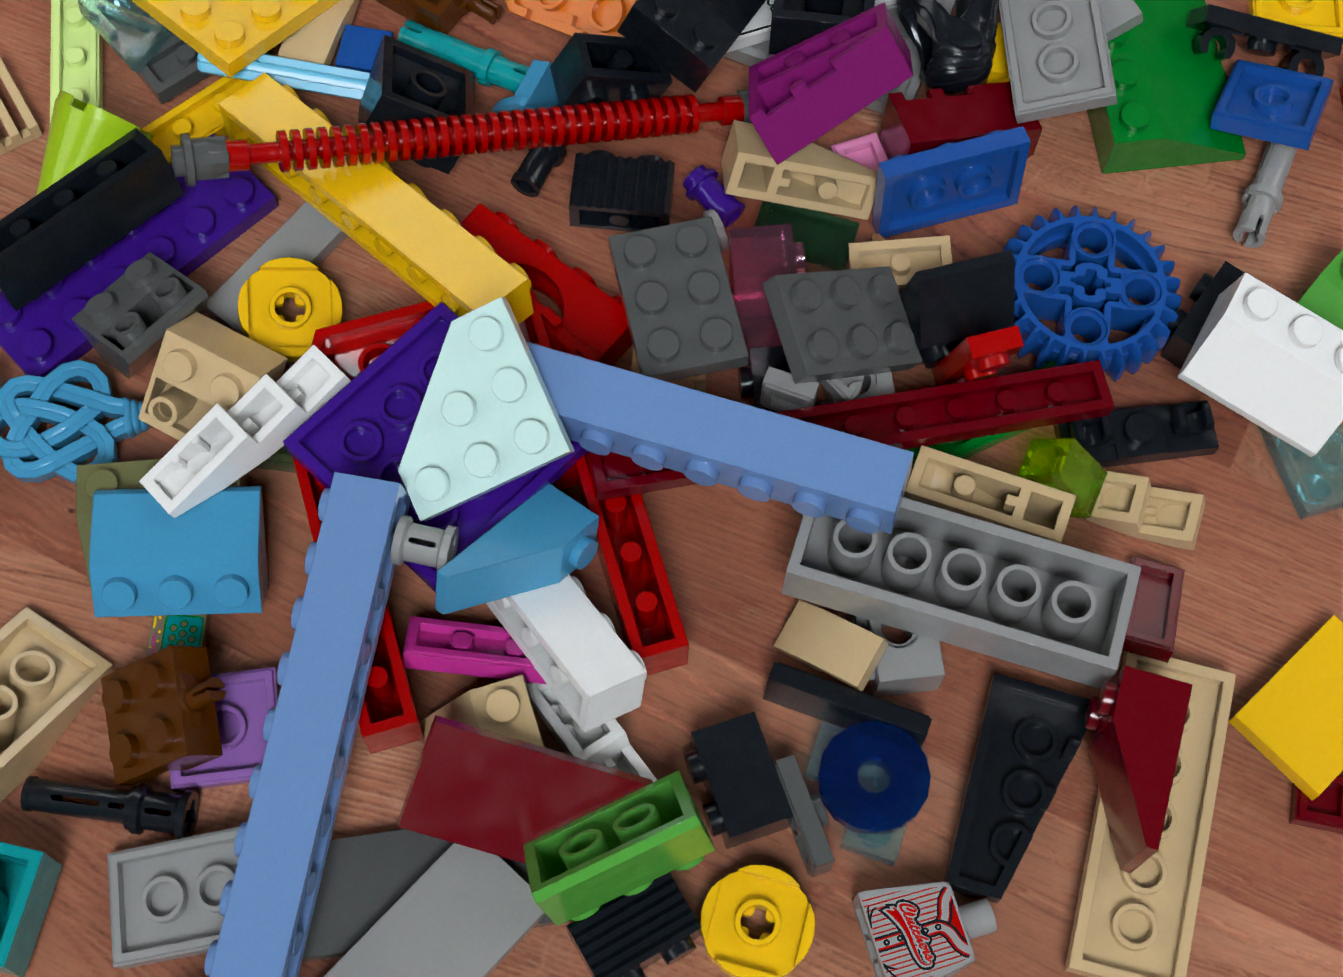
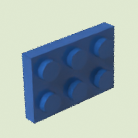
M1024 126L1006 131L997 130L982 137L958 143L949 142L934 149L910 155H897L889 160L879 162L872 219L875 232L886 238L1018 204L1031 143Z

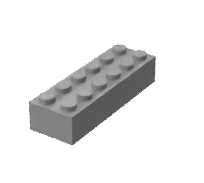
M903 497L892 534L882 531L874 534L863 533L851 528L845 520L828 515L820 518L803 515L786 570L781 594L1101 689L1104 681H1109L1118 670L1142 567Z

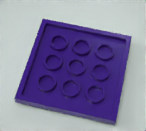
M440 302L283 441L286 450L325 488H331L334 472L397 482L406 490L398 469L451 321L459 317L445 304ZM570 440L575 452L428 521H420L412 501L408 516L412 517L413 523L440 529H446L448 525L459 527L457 556L549 483L551 485L555 483L586 453V449L581 447L579 442ZM405 561L404 563L436 593L437 568Z

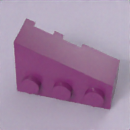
M885 2L749 67V119L777 165L887 92L899 87L904 81L913 76L910 49Z

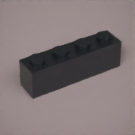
M135 128L1 219L0 296L17 312L184 195L162 150Z

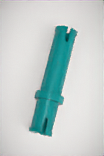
M410 19L406 20L405 27H401L398 35V41L473 71L474 78L478 79L477 83L488 88L495 85L516 93L529 69L526 65L503 57L502 51L494 48L487 50L478 48L437 30L427 28Z

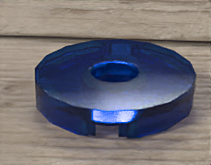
M871 721L851 725L833 737L821 756L817 779L820 798L833 819L852 832L867 835L868 833H894L913 821L928 798L931 775L926 755L913 737L894 725ZM867 765L879 766L888 775L889 785L882 792H869L859 783L858 771Z

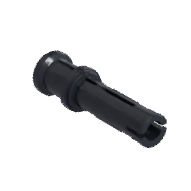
M28 776L24 782L20 799L23 811H38L80 819L120 823L131 834L141 835L145 830L175 834L176 839L193 835L199 814V796L196 791L186 790L182 795L153 791L152 786L143 783L132 786L130 790ZM69 796L99 801V806L64 801L62 797ZM119 804H124V809H120ZM156 810H168L171 812V815L157 814Z

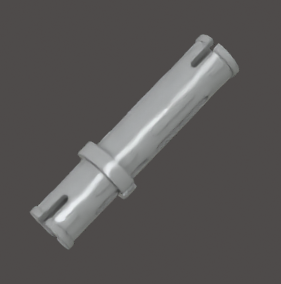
M1268 142L1253 184L1245 189L1242 196L1244 208L1233 231V238L1237 243L1242 240L1244 232H1247L1242 246L1258 248L1264 244L1272 217L1277 211L1281 210L1284 196L1282 195V190L1298 148Z

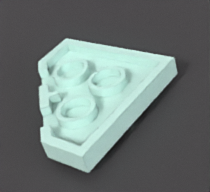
M500 297L451 321L398 469L420 521H428L575 452L506 298Z

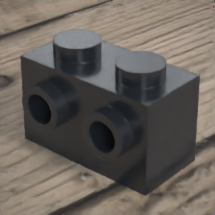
M574 33L550 66L560 109L563 105H571L573 107L575 104H584L586 106L587 103H596L598 105V103L606 101L609 103L618 100L623 102L629 99L635 101L640 98L647 100L651 97L659 99L672 84L670 73L625 37Z

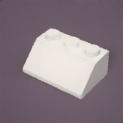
M1245 272L1219 294L1177 377L1306 455L1313 457L1343 421V330Z

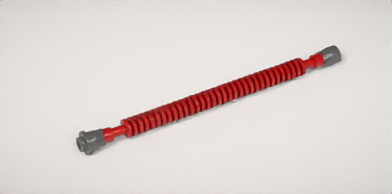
M749 89L737 90V95L720 96L717 102L698 103L695 95L686 94L683 97L681 95H674L671 98L663 96L659 99L651 97L647 100L640 98L635 101L632 99L624 100L623 102L620 100L610 103L606 101L600 102L598 105L596 103H587L586 106L584 104H575L573 107L571 105H563L561 109L558 106H551L549 109L539 107L536 111L533 108L524 109L523 112L520 109L512 110L511 113L505 110L499 111L498 116L495 111L487 112L485 116L483 113H474L473 117L470 114H462L460 119L457 115H449L447 121L444 116H437L434 118V123L431 117L422 118L421 124L418 118L409 119L408 126L404 119L396 120L395 127L392 121H384L382 123V130L379 122H371L369 124V132L365 123L356 124V134L352 124L343 125L342 133L340 127L336 125L330 126L329 137L325 126L316 128V138L312 128L303 129V139H301L298 129H290L289 140L285 130L276 131V142L248 144L246 139L225 141L224 135L190 138L189 133L180 134V145H171L170 148L175 178L184 177L186 186L194 187L196 186V181L230 178L229 172L250 171V165L279 163L280 171L285 173L290 172L291 161L296 172L304 170V160L308 170H316L318 159L322 169L331 167V158L335 168L343 167L344 156L348 166H356L358 157L361 165H369L371 163V156L375 164L383 163L384 154L386 161L391 163L397 161V156L400 161H409L410 156H412L413 160H422L423 155L427 159L436 158V154L443 158L448 157L449 153L454 157L461 156L462 151L465 155H473L475 150L478 154H486L488 149L491 153H496L500 149L503 152L512 151L513 147L517 151L524 150L526 146L528 149H536L538 145L541 148H549L551 144L553 147H559L563 143L566 146L575 145V143L579 145L587 144L588 141L590 143H599L600 140L602 142H611L613 139L615 141H623L625 138L633 140L637 137L640 139L648 138L649 136L652 138L660 137L661 135L665 137L672 136L673 134H695L699 130L700 123L719 122L721 126H729L733 124L734 120L752 122L749 119Z

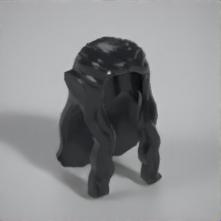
M897 0L898 17L917 48L921 61L919 78L930 89L942 88L944 93L954 94L964 92L970 85H979L988 77L996 52L995 37L999 0H956V16L949 15L946 9L936 0ZM917 12L929 27L931 37L918 23Z

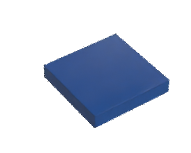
M1239 59L1233 67L1212 114L1210 129L1309 150L1331 94L1334 80Z

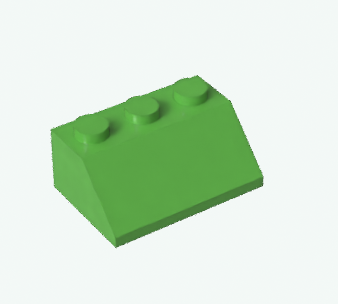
M679 770L523 845L531 894L536 904L556 926L569 920H584L595 914L601 905L621 895H636L647 889L653 880L673 870H688L698 865L705 858V855L715 851L707 827Z

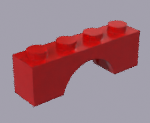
M479 203L460 223L461 227L474 237L481 236L487 240L495 253L508 264L516 263L528 275L532 285L531 289L546 295L556 304L563 316V326L581 343L585 342L598 355L600 363L614 366L633 345L621 297L617 295L610 297L597 287L593 278L579 267L571 269L557 258L554 250L540 239L532 241L519 231L515 222L505 213L500 211L493 213Z

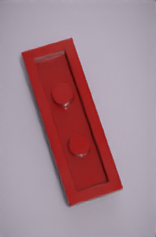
M1016 325L965 338L932 369L936 386L985 379L997 375L996 370L1010 364L1009 357L1024 346L1019 326Z

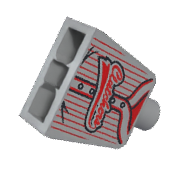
M949 882L867 890L857 893L852 902L876 977H951L968 968L975 961L974 951L970 943L971 939L997 932L995 915L989 901L985 898L958 906Z

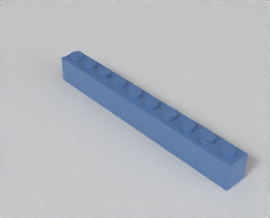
M334 472L331 488H325L321 494L318 517L322 524L317 542H311L305 557V573L309 575L304 597L299 596L292 609L291 627L295 630L290 652L285 651L278 665L277 682L281 685L276 708L271 707L264 722L263 739L267 742L262 764L255 766L250 778L249 797L253 799L248 822H243L240 825L235 838L234 854L239 859L234 879L229 880L225 884L221 894L219 911L220 915L224 916L219 939L212 941L205 959L204 971L209 977L299 976L396 566L391 564L390 561L393 536L402 515L408 516L411 503L408 493L400 483Z

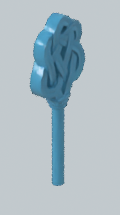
M82 360L63 363L45 377L24 375L9 379L0 389V458L5 469L21 482L40 483L58 476L76 486L77 465L96 456L94 461L89 464L118 462L117 443L128 438L132 439L149 429L150 425L138 419L143 401L138 402L127 397H114L112 385L108 377L96 364ZM83 381L86 383H90L93 387V390H89L72 384ZM54 402L64 403L80 409L75 411L65 406L54 404ZM106 416L116 418L105 425L99 423ZM42 422L56 425L41 434L36 432ZM9 425L8 435L6 439H3L1 436L3 429Z

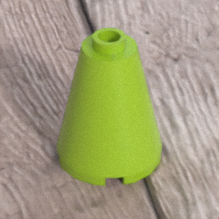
M60 90L55 99L36 195L133 129L139 130L150 141H152L154 135L141 130L142 128L89 102L86 104L74 98V95Z

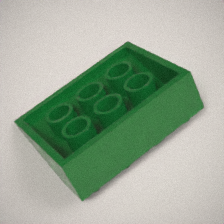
M1134 0L1143 14V22L1108 42L1118 104L1087 110L1101 173L1110 174L1243 160L1246 156V151L1241 135L1210 129L1212 114L1227 81L1222 62L1217 59L1219 51L1216 40L1211 38L1207 53L1194 54V40L1203 31L1187 27L1190 10L1205 6V0Z

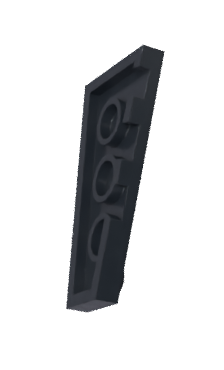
M994 673L990 681L944 882H949L952 891L980 899L986 898L994 903H998L1001 900L1033 838L1039 822L1048 809L1057 791L1056 789L1087 731V728H1084V721L1091 699Z

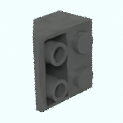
M149 252L142 259L133 262L126 269L125 273L102 293L92 297L72 320L101 358L129 379L159 353L166 329L195 312L200 314L206 312L209 295L203 287Z

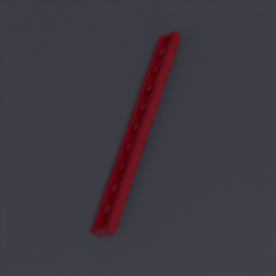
M1096 360L774 413L905 450L921 447V445L929 446L1109 416L1115 405L1101 362ZM586 450L596 501L697 484L689 480L684 473L664 467L658 471L649 470L637 465L627 456L610 452L608 455H598Z

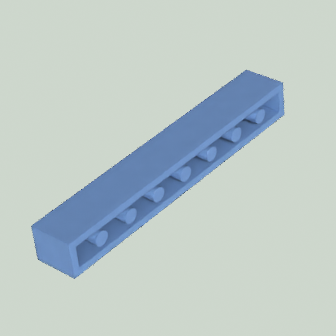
M526 342L569 439L579 442L580 446L587 451L598 455H608L610 452L627 456L637 465L649 470L658 471L662 470L663 467L684 473L689 480L704 486H714L716 483L738 489L740 494L754 501L766 502L770 499L790 504L794 510L809 517L820 518L824 515L845 520L851 528L863 533L874 534L882 531L892 534L910 477L914 452Z

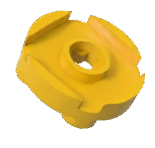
M290 257L270 260L260 266L259 270L252 274L241 287L237 305L240 329L245 337L288 358L287 362H297L311 348L316 329L340 324L342 300L337 286L332 280L329 281L326 275L318 271L319 267L309 261ZM285 298H293L296 307L304 308L305 314L296 316L294 322L285 321L284 316L277 315L275 308L283 306Z
M749 865L738 869L737 872L728 874L712 886L702 906L700 934L705 945L707 957L728 976L786 977L803 961L809 951L814 938L815 915L806 895L801 891L800 885L792 876L771 866ZM755 909L765 911V921L773 924L772 933H762L759 939L750 938L748 936L749 929L741 926L742 916L752 917Z

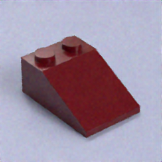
M1124 665L1112 682L1104 681L1099 697L1092 696L1086 712L1084 728L1092 730L1088 749L1119 869L1132 873L1159 850L1193 684Z

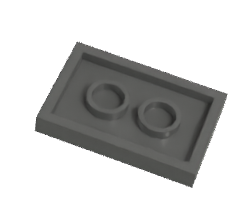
M712 217L608 236L610 255L640 374L669 382L748 366L749 355Z
M890 266L774 275L762 283L795 384L910 370L922 363Z

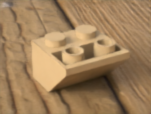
M195 312L166 329L138 419L180 441L217 403L228 412L265 374L277 382L282 377L288 358Z

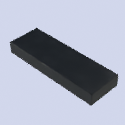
M774 662L763 698L772 703L918 755L927 737L932 718L928 715L780 662Z

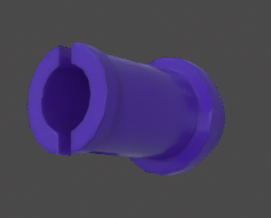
M701 165L694 169L683 182V187L687 190L686 197L690 201L697 200L705 210L714 209L719 215L723 226L727 228L742 215L745 205L739 202L733 195L725 194L724 185L717 179L718 172L715 169H707L704 165Z

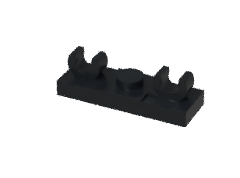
M1211 4L1190 10L1187 23L1188 28L1203 31L1194 40V54L1207 53L1211 38H1214L1220 46L1217 59H1230L1235 52V42L1246 45V52L1258 56L1272 57L1275 56V51L1291 53L1285 58L1282 64L1283 69L1298 71V65L1300 61H1303L1308 67L1307 74L1321 77L1325 69L1323 59L1339 56L1343 45V38Z
M1207 400L1113 410L1109 416L1053 425L1063 472L1215 454L1219 448L1214 429L1215 422L1211 406Z

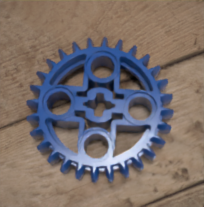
M1074 205L1066 218L1059 209L1055 208L1051 212L1048 221L1041 215H1037L1031 227L1022 225L1016 237L1010 238L1004 248V251L1011 250L1015 259L1014 326H1019L1024 344L1019 350V359L1030 353L1037 357L1034 368H1041L1049 361L1055 363L1054 367L1100 360L1104 373L1106 372L1114 382L1120 379L1124 370L1134 375L1142 363L1149 364L1156 356L1158 350L1164 348L1171 333L1167 325L1169 322H1176L1179 316L1176 312L1180 307L1182 297L1176 294L1180 287V279L1170 276L1174 270L1175 262L1160 261L1165 251V245L1151 247L1148 244L1152 235L1151 231L1139 236L1133 231L1135 219L1124 226L1116 222V210L1105 219L1098 217L1096 206L1092 207L1088 216H1081L1078 207ZM1056 248L1064 250L1061 259L1040 255ZM1082 248L1091 249L1096 254L1088 253ZM1115 258L1127 268L1114 267ZM1027 284L1038 285L1043 291L1031 289ZM1128 298L1136 299L1143 305L1134 304ZM1038 319L1055 321V333L1048 329L1045 325H1043ZM1110 329L1135 333L1123 341L1116 343L1108 342ZM1073 335L1084 336L1090 343L1080 342Z

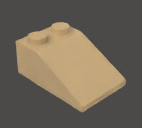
M25 607L0 629V803L38 767L100 687L101 678L109 675L113 667L112 663L28 607Z

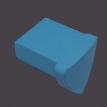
M533 60L514 96L498 101L493 106L491 112L495 111L498 116L499 111L508 110L511 113L512 110L520 109L523 112L527 108H533L536 111L539 107L549 109V107L559 104L550 69L551 63Z

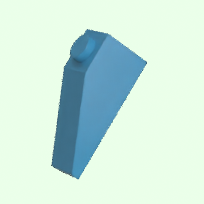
M549 483L437 571L435 609L444 615L560 583L576 568L579 570L585 568L594 558L598 549L596 536L599 516Z

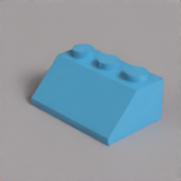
M261 486L226 487L176 518L169 515L146 489L95 490L93 494L89 574L94 616L126 617L262 613L269 586Z

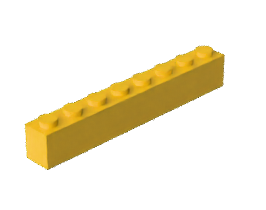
M263 73L218 103L229 139H246L248 144L276 142V131L285 130L289 140L290 129H298L301 139H303V129L312 128L316 138V128L324 126L329 137V129L332 126L321 110L318 108L312 110L299 99L296 92L289 85L284 84L281 86L266 73ZM344 156L343 167L335 168L331 158V167L322 169L318 159L316 170H308L304 160V170L296 172L291 161L290 172L285 173L280 171L279 163L261 164L434 307L442 302L458 317H461L503 297L508 300L518 324L534 313L530 295L532 285L526 272L516 263L508 264L498 256L483 237H474L461 227L456 217L447 209L440 210L429 202L417 185L413 183L406 184L394 174L385 160L383 163L375 164L371 156V163L369 165H361L358 157L356 166H348Z

